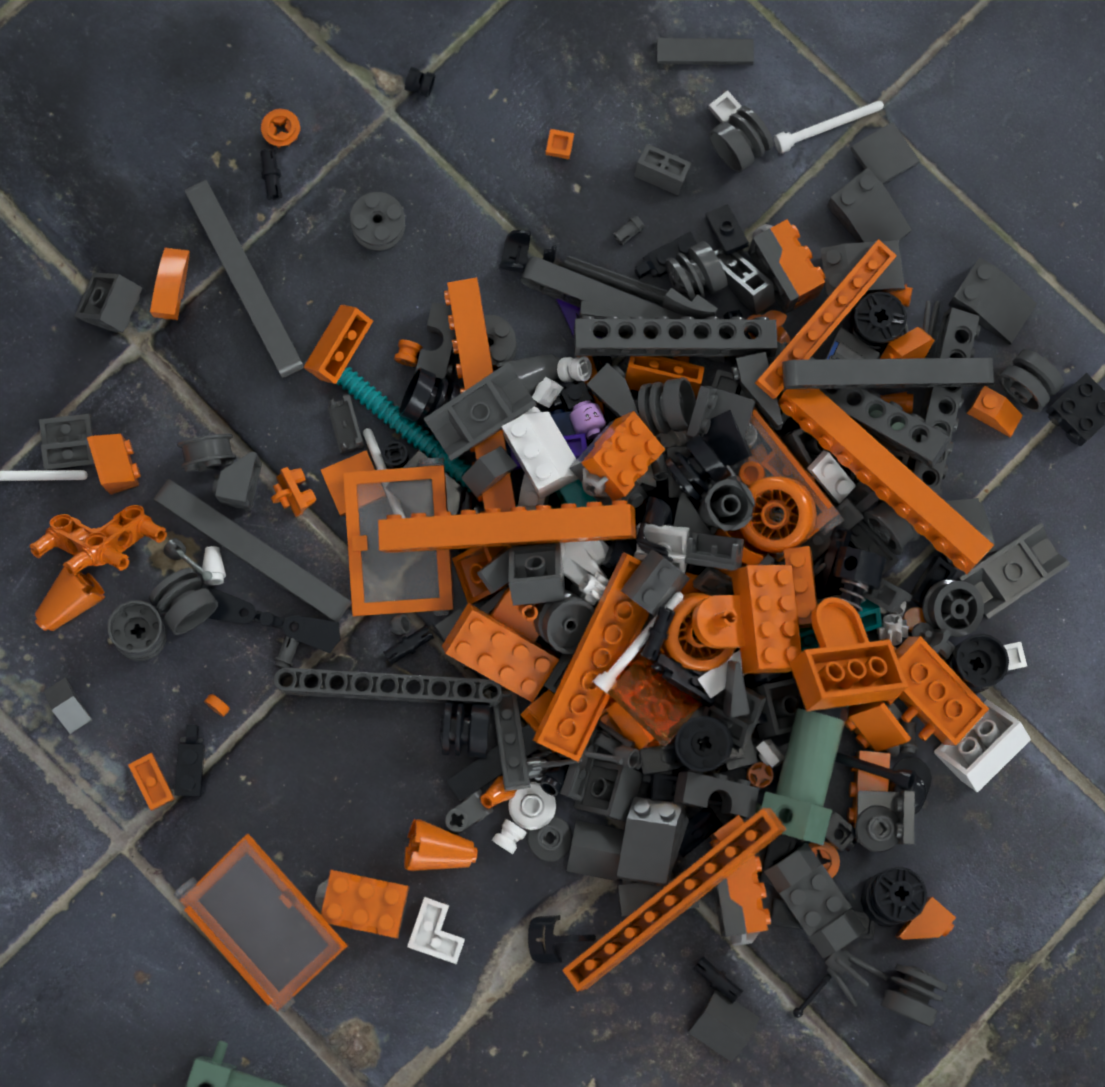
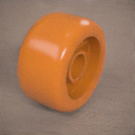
M770 476L759 479L748 487L755 500V507H753L752 519L745 527L740 528V531L752 546L764 552L782 553L785 549L799 547L809 538L816 523L817 513L814 499L805 486L789 477ZM776 507H780L784 511V518L780 522L773 517V511Z
M705 593L684 594L683 600L673 609L676 614L667 632L669 634L668 639L664 640L661 648L668 658L681 663V666L686 669L707 672L718 668L731 658L736 648L714 649L704 645L697 636L692 637V614L694 608L701 600L711 595Z

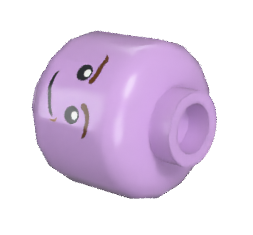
M583 401L573 407L570 420L575 433H585L588 440L595 439L606 427V420L600 406L591 401Z

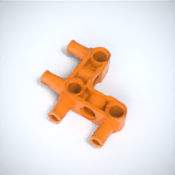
M131 505L124 508L113 516L111 521L97 529H91L81 524L80 520L70 515H57L50 520V527L47 528L45 535L31 543L29 547L31 548V553L36 558H41L42 555L54 547L70 553L74 557L63 563L66 573L74 577L87 566L109 564L123 571L130 562L129 557L126 554H122L123 551L144 536L155 540L157 543H161L165 540L167 532H165L166 529L155 524L151 517L144 513L143 507Z

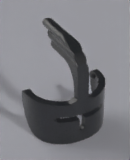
M514 230L507 235L499 269L523 273L529 260L527 255L531 231ZM553 245L552 248L544 249L543 260L554 263L556 245ZM518 248H521L518 264H515L513 259H516Z
M650 496L645 509L646 513L643 515L637 533V544L643 552L648 554L653 549L669 562H673V558L668 556L669 553L666 551V547L650 542L645 537L644 530L647 523L663 527V525L672 526L673 514L669 505L663 500Z
M561 915L538 916L533 918L529 924L528 947L530 956L533 961L538 963H562V958L556 955L554 949L556 942L595 941L596 936L594 934L555 936L553 933L556 921L561 919ZM544 926H545V949H546V953H545V950H544L543 941H537V940H536L537 938H543Z

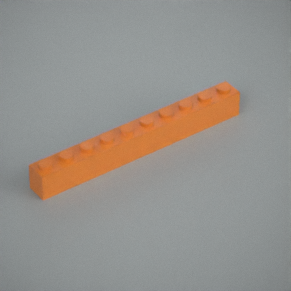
M477 277L447 282L448 290L444 291L446 306L451 305L452 315H448L450 330L455 329L456 339H452L454 354H459L460 363L456 364L458 379L463 378L465 387L460 388V393H463L493 373ZM501 429L476 447L470 449V452H475L476 460L500 446L507 453L503 430ZM508 473L478 497L479 502H484L485 509L499 508L501 512H511L510 508L516 507L511 473Z
M787 389L783 392L778 401V405L783 413L791 416L803 431L810 433L822 448L829 450L841 465L849 468L860 482L868 485L879 499L887 502L898 516L906 519L918 534L926 537L937 551L945 554L953 562L956 568L968 574L994 546L820 389Z
M625 500L612 501V505L602 506L601 502H588L586 507H576V504H561L559 509H551L550 505L536 506V510L527 511L526 507H511V512H501L499 508L485 509V513L476 514V510L460 511L461 515H451V512L448 511L436 512V516L426 517V513H413L411 518H402V515H387V519L378 520L379 550L385 553L636 539L635 507L627 504Z
M761 809L566 966L563 972L577 992L591 987L787 830L772 809Z

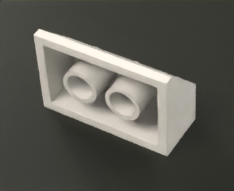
M549 412L524 414L502 426L504 438L540 499L578 479L570 469L577 459Z
M989 700L984 702L989 710L956 746L941 744L934 751L936 756L963 783L977 793L1031 740L1020 721Z

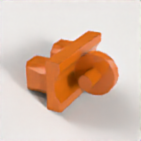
M288 467L280 470L281 473L276 477L278 484L273 486L276 494L271 497V500L274 504L281 502L284 509L291 507L295 517H298L304 513L306 508L315 503L316 497L311 489L300 492L298 485L306 481L301 468L289 470Z

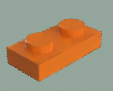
M149 753L128 764L150 811L175 799L153 753Z

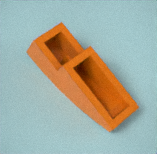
M164 249L150 309L153 317L178 320L180 303L184 296L190 255L189 250Z

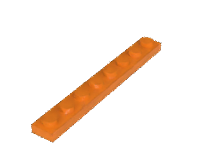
M878 239L757 379L755 384L774 400L784 389L782 362L788 360H809L897 255Z

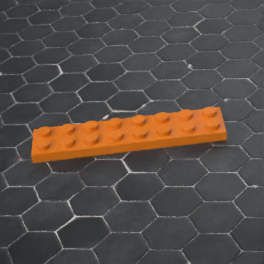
M624 552L533 738V741L579 762L611 693L609 695L606 694L593 680L599 673L602 675L604 671L608 672L639 636L650 614L621 591L642 563V561Z

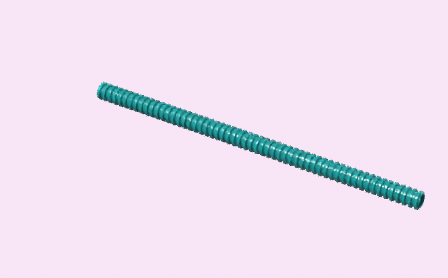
M351 367L345 368L336 383L338 386L342 385L344 391L348 390V394L354 395L355 400L359 399L361 405L365 404L367 410L371 409L373 415L377 414V418L379 420L383 419L384 424H389L390 429H396V434H402L401 438L408 439L407 443H413L415 449L419 448L422 453H425L428 458L432 459V462L437 463V466L444 465L445 473H449L451 478H455V482H460L462 488L466 487L467 492H472L461 478L471 468L470 464L466 465L465 460H460L459 457L451 461L440 442L435 440L436 437L434 435L430 436V432L428 430L424 431L422 425L418 426L417 421L412 422L399 416L400 407L398 405L394 406V402L388 401V397L382 396V392L376 391V387H371L370 382H364V377H358V373L356 371L352 372L353 369Z

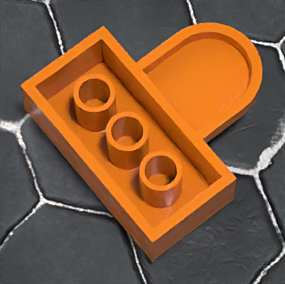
M747 565L731 571L734 595L710 596L701 600L696 605L692 614V627L695 635L704 645L710 648H740L743 674L792 671L790 662L802 653L792 565Z
M509 587L505 590L490 615L468 603L442 645L445 654L532 703L559 661L554 651L536 642L539 634L536 632L534 619L538 616L537 606L539 603L513 606Z
M831 597L824 599L814 608L811 622L820 648L804 650L790 662L806 711L892 700L908 688L891 640L869 642L861 618L851 604L843 599Z

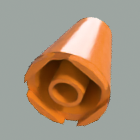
M63 567L35 612L37 618L35 622L44 631L48 629L54 631L105 598L103 595L105 593L104 589L89 572L86 575L79 572L74 577H71L66 573L65 567Z
M414 819L412 821L407 837L410 838L409 845L405 848L404 867L406 870L468 868L471 863L476 862L478 848L474 847V842L423 820Z

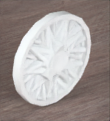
M530 782L531 788L518 789L515 796L509 800V814L513 821L521 828L537 830L548 825L553 819L556 811V801L554 796L543 791L540 783Z

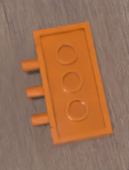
M909 636L895 651L908 688L892 700H886L885 702L891 705L898 697L903 701L908 709L901 715V719L909 723L916 715L925 725L918 734L919 738L923 741H926L934 734L943 745L956 746L989 708L921 636Z

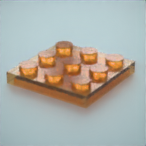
M661 648L659 654H663L664 656L669 658L665 651ZM640 654L607 693L665 747L677 734L683 723L689 720L702 703L666 682L667 680L662 678L663 674H659L650 667L653 662L652 658L648 659Z

